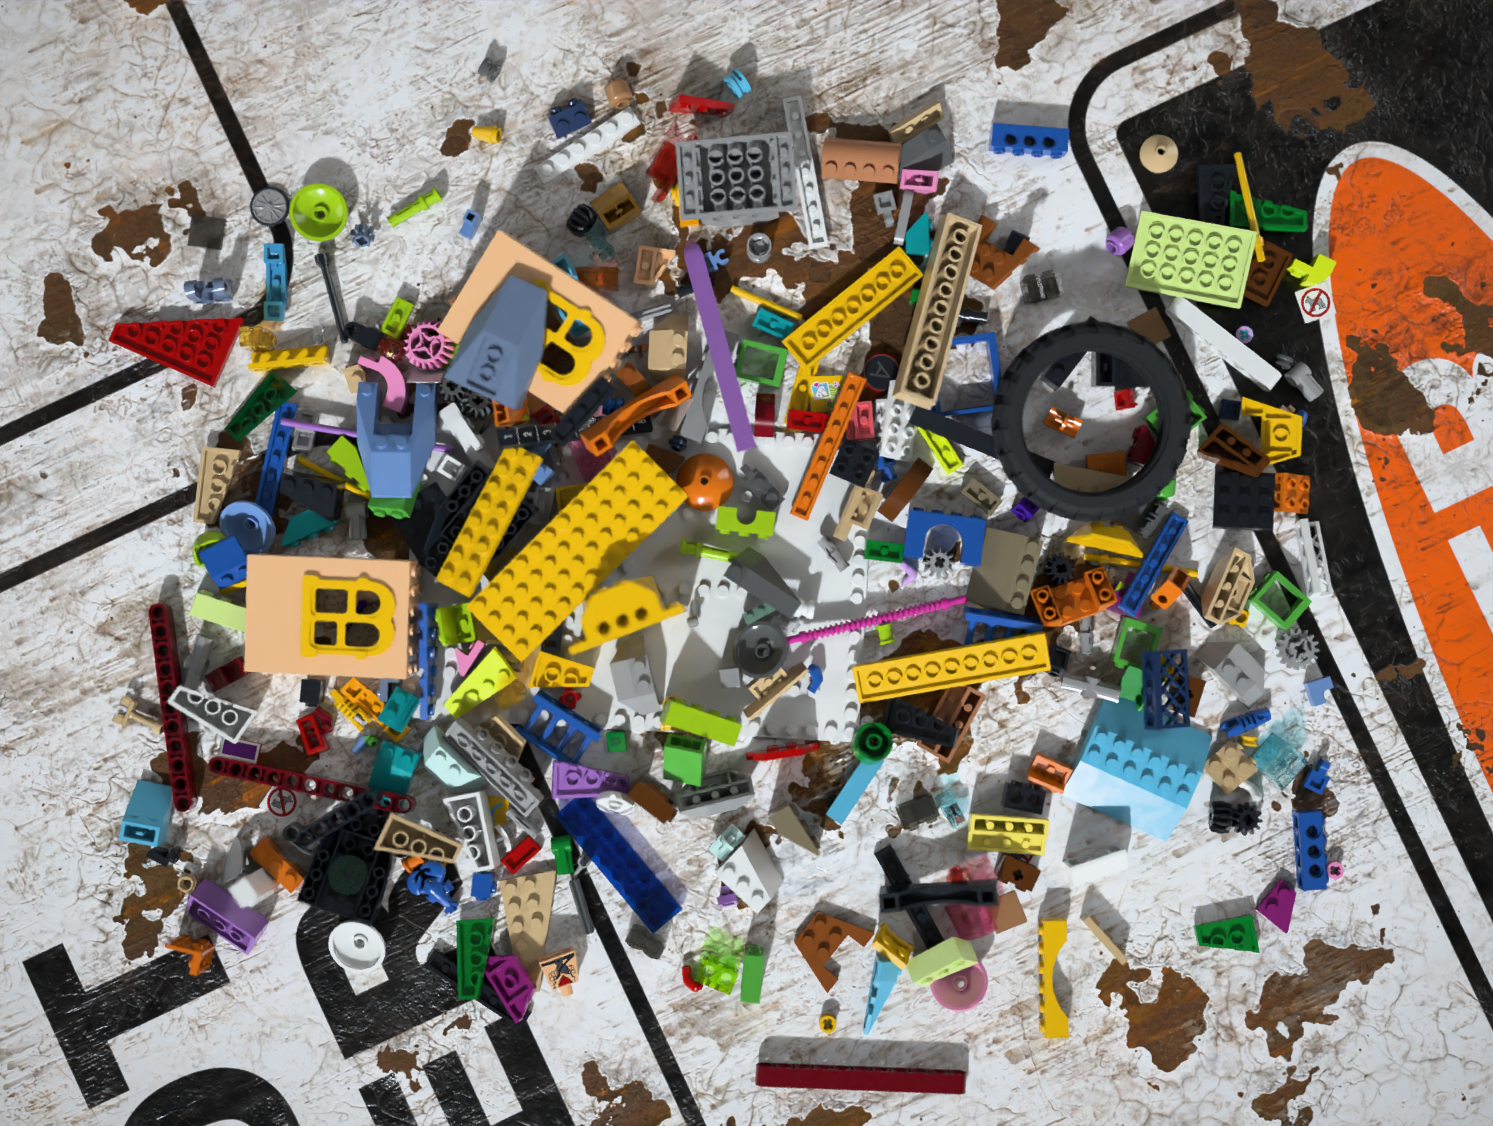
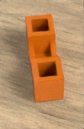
M269 836L261 839L248 854L290 893L294 892L303 884L307 872L297 862L291 863L280 852L282 848Z

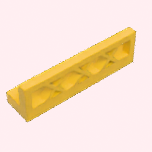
M318 345L251 353L252 363L248 364V370L258 373L271 370L331 365L329 346Z

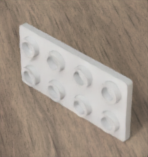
M890 380L887 399H876L874 407L875 438H881L879 456L911 462L916 426L908 423V420L915 405L892 397L896 380Z

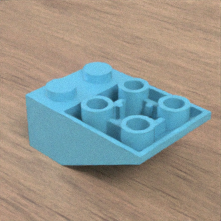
M138 780L123 817L118 840L154 847L165 844L173 806L172 787Z

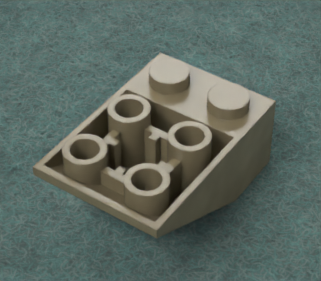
M785 801L768 813V817L779 835L817 856L820 855V843L815 835L810 836V828L804 819H799L798 816L800 814L794 803L789 804L788 801Z

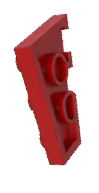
M679 94L669 104L668 112L716 115L717 117L725 118L734 111V103Z

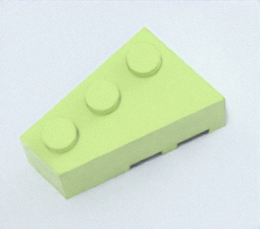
M204 589L197 590L189 615L245 632V602H240L239 604L233 602L232 598L226 596L219 597L213 595V592Z
M951 937L909 959L907 968L913 984L924 987L932 984V981L946 977L979 962L971 941Z

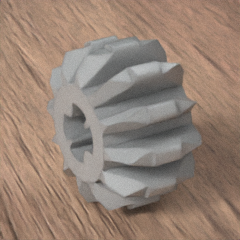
M941 546L937 547V553L933 548H930L932 556L925 553L924 556L929 560L922 561V564H928L924 571L926 572L931 569L930 577L934 576L936 572L937 579H940L941 573L944 577H948L946 570L953 572L949 565H955V561H949V559L954 555L949 554L947 556V548L941 553ZM937 557L938 560H943V562L941 563V568H939V566H935L934 564L936 563Z

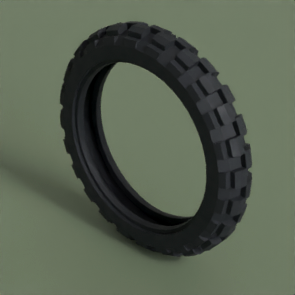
M1109 322L1072 323L1051 330L1035 339L1014 358L1013 362L1006 369L1000 380L993 402L991 432L993 433L994 448L1008 479L1011 480L1026 499H1029L1039 508L1071 520L1104 521L1115 519L1139 510L1140 507L1150 503L1175 477L1176 471L1186 455V447L1191 435L1190 400L1187 398L1186 386L1181 374H1178L1172 360L1157 347V344L1146 336L1136 333L1133 329ZM1101 352L1127 362L1145 379L1157 405L1158 434L1148 460L1129 480L1105 491L1080 492L1055 482L1035 463L1024 438L1023 411L1032 385L1039 375L1052 363L1073 353Z

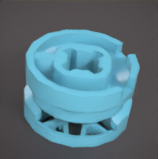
M735 68L731 71L732 74L723 77V80L733 96L740 100L744 93L751 91V87L743 74Z

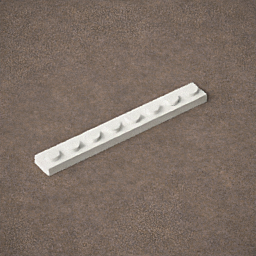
M801 95L784 98L782 103L788 132L792 131L795 174L809 250L827 247V234Z

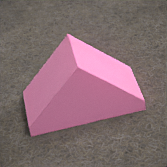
M902 169L900 189L923 194L936 192L939 171Z

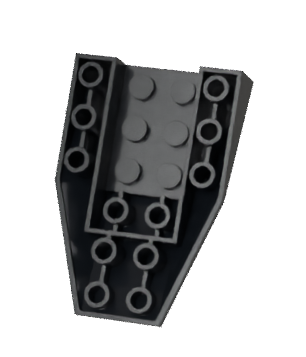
M480 460L474 463L442 502L436 513L418 562L434 577L438 576L486 482L492 474L493 470ZM523 497L490 562L502 555L539 510L526 497Z
M352 804L353 809L358 810L357 806ZM371 808L323 837L318 843L297 901L307 906L374 926L393 868V853L374 850V847L391 812ZM345 857L358 859L366 870L364 883L353 892L340 891L331 881L333 865ZM350 858L347 863L353 864L354 861ZM338 861V867H343L344 862ZM345 863L344 869H338L340 873H344L345 870L349 869L347 863ZM355 864L351 865L350 870L353 871V875H358L360 871L354 870ZM356 864V869L361 870L362 864ZM337 869L332 872L335 877L338 874ZM360 873L358 877L361 880L365 876L362 873ZM343 874L337 876L338 879H342V885L347 882L351 886L353 881H358L357 876H353L352 880L349 879L348 881L344 878ZM336 879L335 885H340V880ZM354 882L352 887L358 888L359 882ZM348 885L343 886L345 891L350 888Z

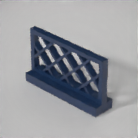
M1187 649L1141 651L1144 729L1163 730L1190 727ZM1177 654H1180L1181 662L1177 665L1173 659ZM1160 655L1167 659L1163 666L1160 663ZM1170 664L1175 668L1171 675L1166 671ZM1178 673L1181 675V682L1179 683V685L1174 680ZM1162 674L1167 678L1164 685L1161 684ZM1170 684L1176 688L1172 694L1166 690ZM1179 692L1182 695L1180 704L1175 700ZM1163 693L1168 698L1164 705L1162 704ZM1171 703L1176 707L1173 714L1167 710ZM1180 712L1183 714V723H1179L1176 720ZM1164 713L1169 717L1165 724H1163Z

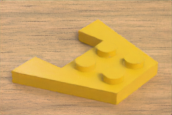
M1242 397V416H1262L1260 450L1269 456V465L1301 456L1303 417Z

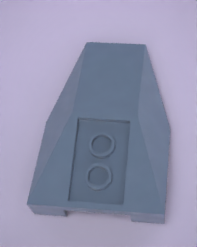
M510 275L471 322L444 378L514 410L521 409L543 356L548 291Z

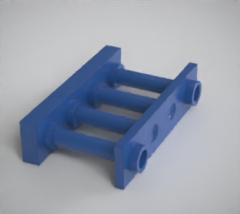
M968 606L964 607V619L968 621L964 645L972 644L975 627L978 622L988 625L984 642L993 640L994 630L998 625L1007 628L1005 638L1013 637L1014 630L1017 628L1024 629L1026 631L1025 634L1042 632L1043 624L1040 618Z
M540 690L533 698L537 706L524 726L519 724L515 730L526 741L554 759L583 765L579 760L589 744L594 740L598 742L605 731ZM547 709L552 713V718L539 737L530 730L541 712ZM564 720L568 723L569 727L555 747L547 742V739L558 721ZM579 730L584 733L585 738L573 757H570L563 750L574 732Z

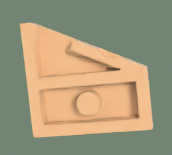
M639 245L634 284L653 287L674 258L676 250Z

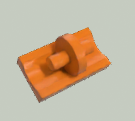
M1050 407L1043 425L1071 438H1075L1083 421L1054 407Z

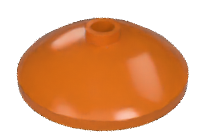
M704 453L690 457L681 465L676 477V484L688 495L684 503L700 511H710L717 509L718 506H722L729 499L733 490L734 481L730 467L723 459L713 454ZM702 478L708 479L706 485L701 484Z

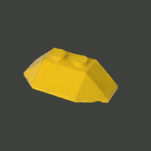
M1101 521L1085 524L1063 540L1066 543L1129 557H1143L1142 551L1129 531L1123 530V526L1119 525L1104 526V522Z

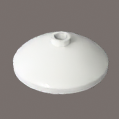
M358 920L340 923L329 937V951L333 959L341 967L351 972L367 973L375 970L382 963L386 954L385 941L378 930L370 924Z

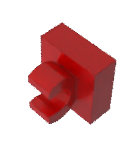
M1133 389L1114 392L1116 411L1127 410L1137 406V402L1134 403L1136 392H1133Z

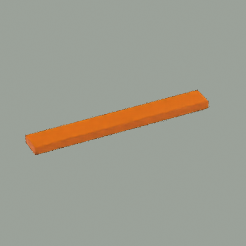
M850 371L848 372L789 514L808 521L867 378Z

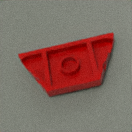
M817 741L797 745V742L785 743V747H778L777 744L766 746L765 750L746 752V760L769 761L801 756L811 753L813 750H819V743Z

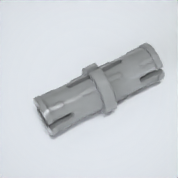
M827 535L817 542L827 554L828 560L831 559L840 573L850 566L840 553L841 550L835 547Z
M1090 616L1079 620L1080 654H1092L1093 633Z
M513 805L505 813L518 824L517 827L519 829L522 828L533 839L542 831L529 820V816H523Z

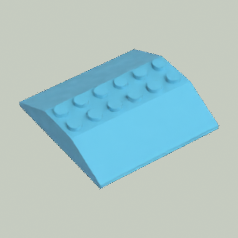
M1119 697L1118 703L1102 699L1073 763V771L1065 784V791L1062 795L1167 841L1185 813L1204 770L1213 736L1191 726L1163 730L1144 729V710L1138 711L1135 701ZM1163 714V724H1165L1169 717Z

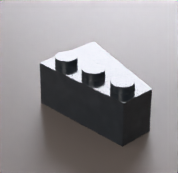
M290 470L282 473L280 492L333 522L334 520L341 519L346 482Z

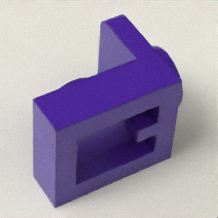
M1023 496L1011 512L1018 519L1026 523L1039 510V507Z

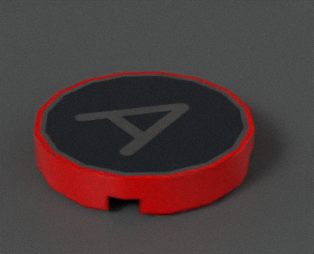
M876 354L870 357L862 370L863 377L867 378L865 384L876 392L888 391L890 380L897 379L900 367L898 362L887 354Z

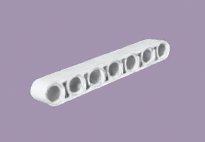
M1176 297L1165 310V313L1261 389L1270 392L1282 375L1278 370L1185 298Z

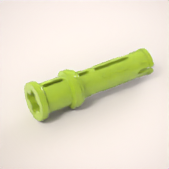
M433 186L432 190L424 195H418L417 200L386 218L394 228L422 210L428 211L430 206L437 202H443V199L436 187Z
M682 538L679 555L687 554L694 556V558L706 557L732 563L734 558L738 556V552L702 545L703 543L700 541L697 543L686 541L685 538Z

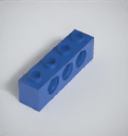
M993 123L990 128L989 151H993L994 154L998 155L1007 152L1012 153L1014 156L1031 154L1032 157H1043V155H1046L1053 159H1060L1068 152L1069 129ZM1011 137L1014 140V143H1007L1005 138ZM1024 139H1031L1033 145H1027ZM1049 140L1052 143V146H1045L1043 141Z
M1316 809L1292 811L1297 888L1303 891L1326 890L1329 876L1325 868L1328 860L1326 853H1324V845L1326 844V837L1323 833L1324 815ZM1309 826H1312L1313 832L1308 835L1307 829ZM1313 845L1314 852L1309 854L1308 849ZM1315 864V871L1310 873V867Z

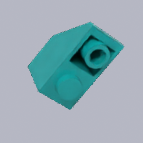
M924 213L905 234L904 250L907 256L928 255L932 248L933 240L929 238V231L932 230V219H928V213Z

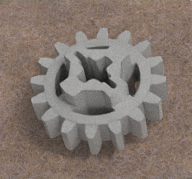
M1297 628L1294 631L1292 629L1287 630L1288 635L1282 633L1283 639H1277L1280 646L1275 647L1276 650H1279L1276 657L1282 658L1280 663H1287L1286 668L1291 669L1293 667L1294 670H1299V668L1307 669L1306 664L1313 665L1311 660L1318 658L1314 653L1319 652V649L1315 648L1318 641H1312L1314 635L1307 636V630L1301 632V629ZM1298 636L1294 641H1289L1291 638ZM1301 657H1305L1302 661L1297 662Z

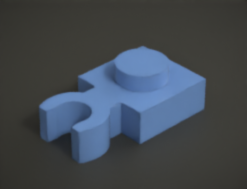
M724 249L718 250L714 256H712L711 252L703 254L709 274L718 271L717 264L725 265L729 262L728 258L724 260L719 258L721 254L725 253Z

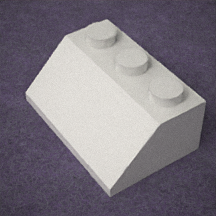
M1117 843L1062 861L1069 883L1077 888L1086 886L1087 882L1092 880H1104L1105 876L1110 874H1122L1125 869L1129 868L1127 851Z

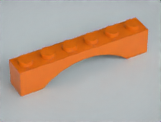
M673 374L579 434L586 449L597 457L613 447L622 433L637 421L657 411L683 403L692 397L686 380Z

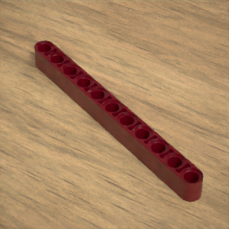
M155 603L149 608V621L173 802L177 811L186 812L196 807L198 799L187 716L177 708L173 712L170 708L171 704L167 703L182 682L173 610L166 603ZM160 607L163 609V615L161 617L158 615V609ZM162 626L166 629L164 636L160 632ZM165 645L169 649L166 655L163 653V647ZM167 664L171 667L169 674L165 670ZM170 683L174 687L172 693L168 691V685ZM174 721L179 725L177 731L173 728ZM177 740L181 743L180 750L175 746ZM179 759L184 763L183 769L178 766ZM181 779L186 781L185 788L180 784ZM184 798L189 801L188 807L183 804Z
M226 756L213 757L208 763L209 770L214 774L344 802L370 787ZM219 760L223 763L222 769L218 767ZM237 764L241 766L240 773L236 771ZM256 768L260 771L259 777H256L254 774ZM274 772H277L279 776L277 781L273 779ZM292 776L297 778L296 785H293L291 782ZM311 780H314L316 783L315 789L310 787ZM330 783L334 786L333 793H330L328 790ZM348 787L353 790L352 797H349L346 793ZM380 789L382 799L373 808L406 814L416 808L417 802L411 795ZM385 795L390 798L389 805H386L383 801ZM404 799L409 802L407 810L402 806Z
M761 1062L756 1064L755 1084L760 1087L965 1094L966 1072L950 1069Z

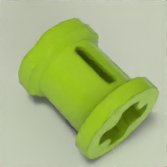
M892 623L875 626L879 634V645L896 642L891 631Z

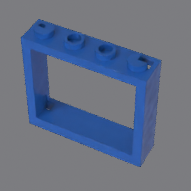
M995 332L954 337L951 346L986 342L993 397H995L1002 378ZM938 394L936 405L930 407V410L949 418L992 412L993 405L941 412Z

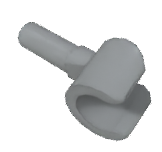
M692 600V617L687 618L689 628L697 627L699 624L696 613L697 600Z
M586 853L578 859L577 869L571 876L573 879L578 876L583 868H586L592 862L593 858L589 861L584 859Z

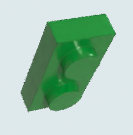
M865 540L863 559L901 564L904 544Z

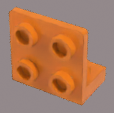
M1275 473L1274 512L1308 514L1310 477L1290 473Z
M180 934L164 945L165 948L194 955L190 958L188 965L190 967V975L197 976L210 968L215 945L210 944L209 940L191 939L190 935Z

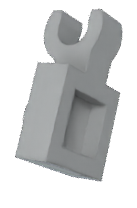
M892 190L874 194L873 200L877 215L883 214L886 227L893 226L892 211H896V204Z

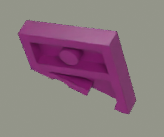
M1279 879L1255 909L1287 934L1297 892Z

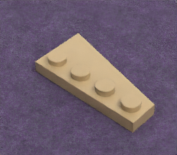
M1053 463V480L1064 487L1080 492L1105 491L1119 486L1131 478L1121 474Z

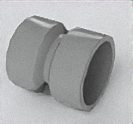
M755 233L750 236L747 241V255L749 259L755 263H763L769 259L772 248L769 237L763 233Z

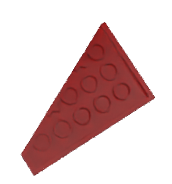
M238 317L187 321H152L147 323L132 322L127 324L116 323L108 341L212 387H216L245 319Z

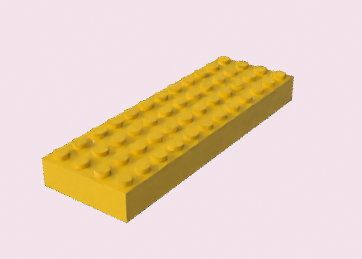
M632 440L466 608L522 662L688 495Z

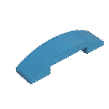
M264 243V263H266L264 321H284L287 304L284 244Z

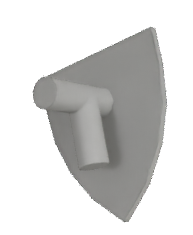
M236 836L227 854L222 874V884L242 875V872L249 874L255 872L254 866L246 865L247 850H243L239 836Z

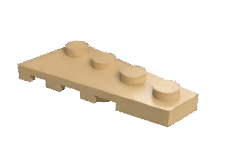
M202 446L193 522L215 524L242 454L241 450Z

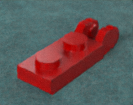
M788 409L786 429L823 433L826 420L829 419L830 415Z

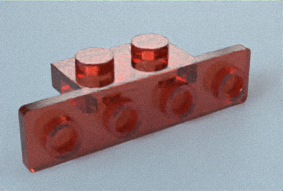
M689 135L686 141L697 140L698 137L696 135ZM667 140L663 142L645 174L660 184L651 198L653 202L663 201L668 194L667 189L678 177L676 175L678 173L676 147Z

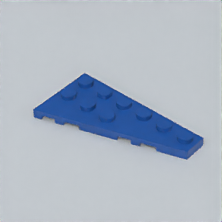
M419 603V610H423V615L419 619V627L423 631V635L419 637V669H423V673L419 678L421 688H423V692L420 694V720H429L435 714V704H432L433 696L436 695V685H433L434 677L437 676L435 658L438 657V646H436V638H439V627H437L435 612L436 608H438L437 603Z

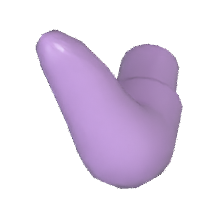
M904 560L900 566L908 575L902 581V586L917 578L916 569Z

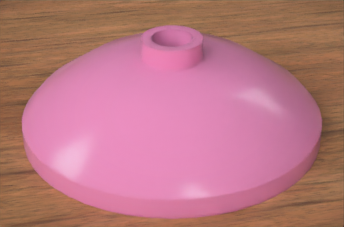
M979 960V963L932 981V984H930L932 994L943 1007L952 1011H967L976 1007L983 1000L988 989V975ZM959 982H964L962 988L958 987Z

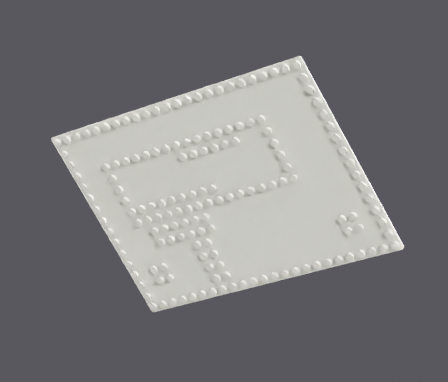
M438 414L435 443L453 446V453L446 454L471 468L473 466L472 462ZM471 416L469 418L475 426L473 430L476 435L479 434V431L489 417L485 416L483 421L478 417L475 422L474 417ZM493 419L481 436L485 441L484 447L495 463H497L503 452L499 448L497 430L505 429V426H495V420ZM529 419L528 422L517 426H509V428L539 425L536 419ZM653 425V432L620 436L613 447L597 457L586 449L583 440L568 442L565 447L560 446L557 448L554 445L543 458V462L555 472L544 485V487L555 489V487L591 482L633 440L644 451H646L650 443L685 457V460L670 477L675 483L681 465L690 457L706 453L723 459L732 471L734 484L729 499L722 506L737 508V519L742 524H751L756 518L757 510L770 512L745 484L746 482L743 479L746 475L740 470L744 464H747L752 471L757 468L785 500L772 511L776 512L773 536H769V539L757 538V534H750V537L738 536L739 532H731V535L719 534V530L715 529L718 508L710 511H700L689 507L683 501L595 590L605 586L613 588L615 587V582L623 579L631 581L653 575L664 606L679 602L680 604H685L686 612L586 651L571 655L569 647L573 646L572 642L586 638L580 623L584 612L582 604H580L563 621L561 651L541 650L540 644L524 660L523 671L515 672L518 675L516 680L460 717L466 721L482 722L500 714L510 724H525L537 706L536 702L533 701L537 692L542 690L559 701V697L564 694L566 687L528 688L538 653L543 651L595 668L589 687H571L573 691L579 692L582 695V698L576 703V708L572 710L602 729L688 733V731L682 729L680 732H677V730L661 731V721L659 719L662 714L663 701L666 696L674 694L684 700L686 705L691 706L694 703L702 706L703 711L708 712L709 709L720 712L719 716L726 718L729 715L737 718V722L742 724L739 736L851 742L853 735L859 729L860 704L852 665L863 663L864 628L861 627L860 630L856 628L855 631L851 629L850 632L846 630L845 633L840 632L839 635L834 633V636L830 634L829 637L825 635L824 638L818 637V640L813 638V641H810L809 639L806 643H801L800 641L788 644L787 658L781 668L788 673L799 662H802L807 668L811 664L818 665L823 675L821 685L815 694L809 691L807 688L812 678L811 674L807 673L803 679L798 680L792 685L789 691L779 696L772 705L767 706L758 717L749 720L743 710L757 699L746 686L754 678L743 674L739 670L741 687L721 689L719 669L737 667L733 659V644L738 633L747 625L742 614L765 602L723 576L731 563L706 557L694 558V556L687 554L679 555L682 538H685L686 541L696 543L700 541L703 543L702 545L738 552V555L746 548L751 547L765 556L797 598H802L804 602L815 600L813 619H808L803 615L800 617L793 616L790 619L776 610L756 620L775 624L783 631L786 637L797 635L800 631L808 632L809 629L811 631L814 628L818 630L819 627L823 629L824 626L829 627L830 624L832 626H835V623L840 625V622L844 624L845 621L851 622V619L856 621V618L861 620V617L865 619L868 560L863 559L865 540H869L870 527L866 530L852 525L845 542L833 536L835 527L842 516V511L849 500L851 490L855 486V484L829 473L847 436L843 435L808 521L789 513L822 434L773 432V437L754 436L756 448L737 452L731 429L707 428L702 446L687 441L686 450L678 452L671 449L668 441L673 435L679 436L680 433L677 430L675 432L659 425ZM874 440L853 441L874 450ZM432 451L423 471L418 492L436 481L447 497L456 487V482L434 469L443 452ZM707 478L701 479V484L706 485L708 483ZM532 480L530 492L535 493L536 485L540 486L534 480ZM871 481V484H870V486H869V488H868V489H871V490H872V481ZM556 492L550 522L559 514ZM529 498L528 500L533 503L534 499ZM528 522L502 555L488 564L471 598L435 580L436 577L422 567V575L419 576V584L422 585L419 603H437L438 607L471 602L546 526ZM826 535L835 547L841 550L840 553L850 564L841 573L831 559L828 560L827 554L817 543ZM410 549L409 559L417 560L414 553ZM595 590L587 598L596 594ZM692 600H697L696 613L699 624L697 627L689 628L687 618L692 617ZM421 610V613L418 614V622L421 618V615H423V610ZM474 616L478 640L482 639L486 642V640L497 639ZM420 630V633L418 634V640H417V641H419L420 635H423V631H421V630ZM644 636L661 711L645 715L637 713L618 701L609 664L624 640ZM436 638V646H438V657L435 658L437 676L434 677L433 685H436V695L433 696L432 704H435V714L431 719L456 720L444 706V703L485 658L486 647L468 675L463 677L460 675L455 648L459 647L469 654L470 651L468 649L473 641L443 646L439 638ZM767 649L763 651V655L767 654ZM419 669L415 676L402 679L401 688L420 698V694L423 692V688H421L419 683L423 669ZM420 705L412 718L420 719ZM547 709L543 710L534 725H547L552 718V713ZM559 720L556 725L569 727L568 723L564 720Z

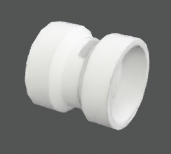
M798 598L802 604L794 616L800 617L803 615L808 619H813L815 600L804 602L802 598Z

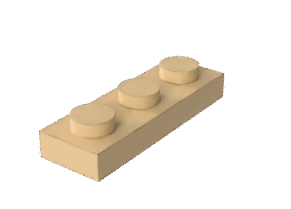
M935 100L887 129L891 141L904 144L919 133L943 120L945 117L940 103Z
M1084 913L1080 919L1112 955L1124 965L1128 961L1124 956L1127 952L1119 944L1114 945L1111 941L1113 939L1111 934L1106 929L1102 931L1098 927L1101 923L1093 915L1089 917Z

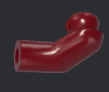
M318 706L314 714L322 719L320 731L323 734H328L334 728L333 716L324 708Z

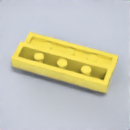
M970 813L967 823L966 848L967 850L1044 855L1046 839H1048L1049 819Z

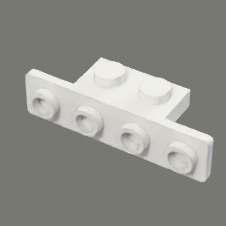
M454 402L439 411V415L472 464L474 465L476 461L480 460L490 469H493L496 463L484 447L485 441L480 434L476 435L473 428L475 426L471 420L464 417Z

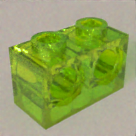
M708 954V956L703 955L694 981L730 995L739 975V969H736L737 966L730 962L722 963L718 961V957ZM707 965H710L713 967L714 971L712 973H706L704 972L703 968ZM729 973L732 978L729 981H724L721 975Z

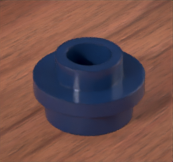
M673 435L668 441L671 449L681 452V450H686L687 440L681 436Z

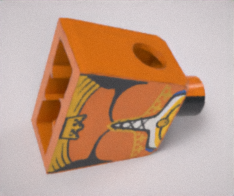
M1176 565L1155 588L1150 597L1152 599L1149 602L1150 607L1156 611L1161 607L1166 610L1184 592L1191 576Z

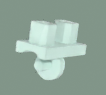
M731 823L708 849L723 862L746 836Z

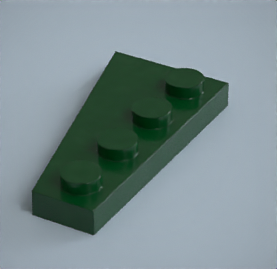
M271 370L225 427V430L234 439L241 441L298 391L277 372Z

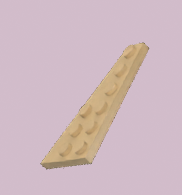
M557 869L501 879L499 881L512 953L518 955L536 984L537 989L535 992H539L543 971L537 958L545 956Z

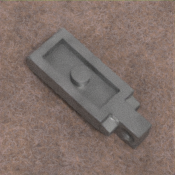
M747 464L740 468L746 475L743 479L746 482L745 484L770 512L785 500L757 468L752 471Z

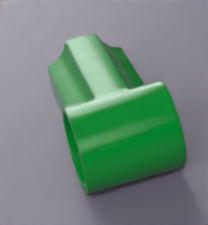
M571 835L551 837V849L553 855H555L557 875L574 873Z

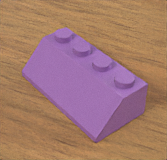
M204 879L192 892L185 910L187 915L247 955L250 954L269 923L264 915L256 913L249 906L241 908L231 893L223 891L215 882L208 881L207 879Z

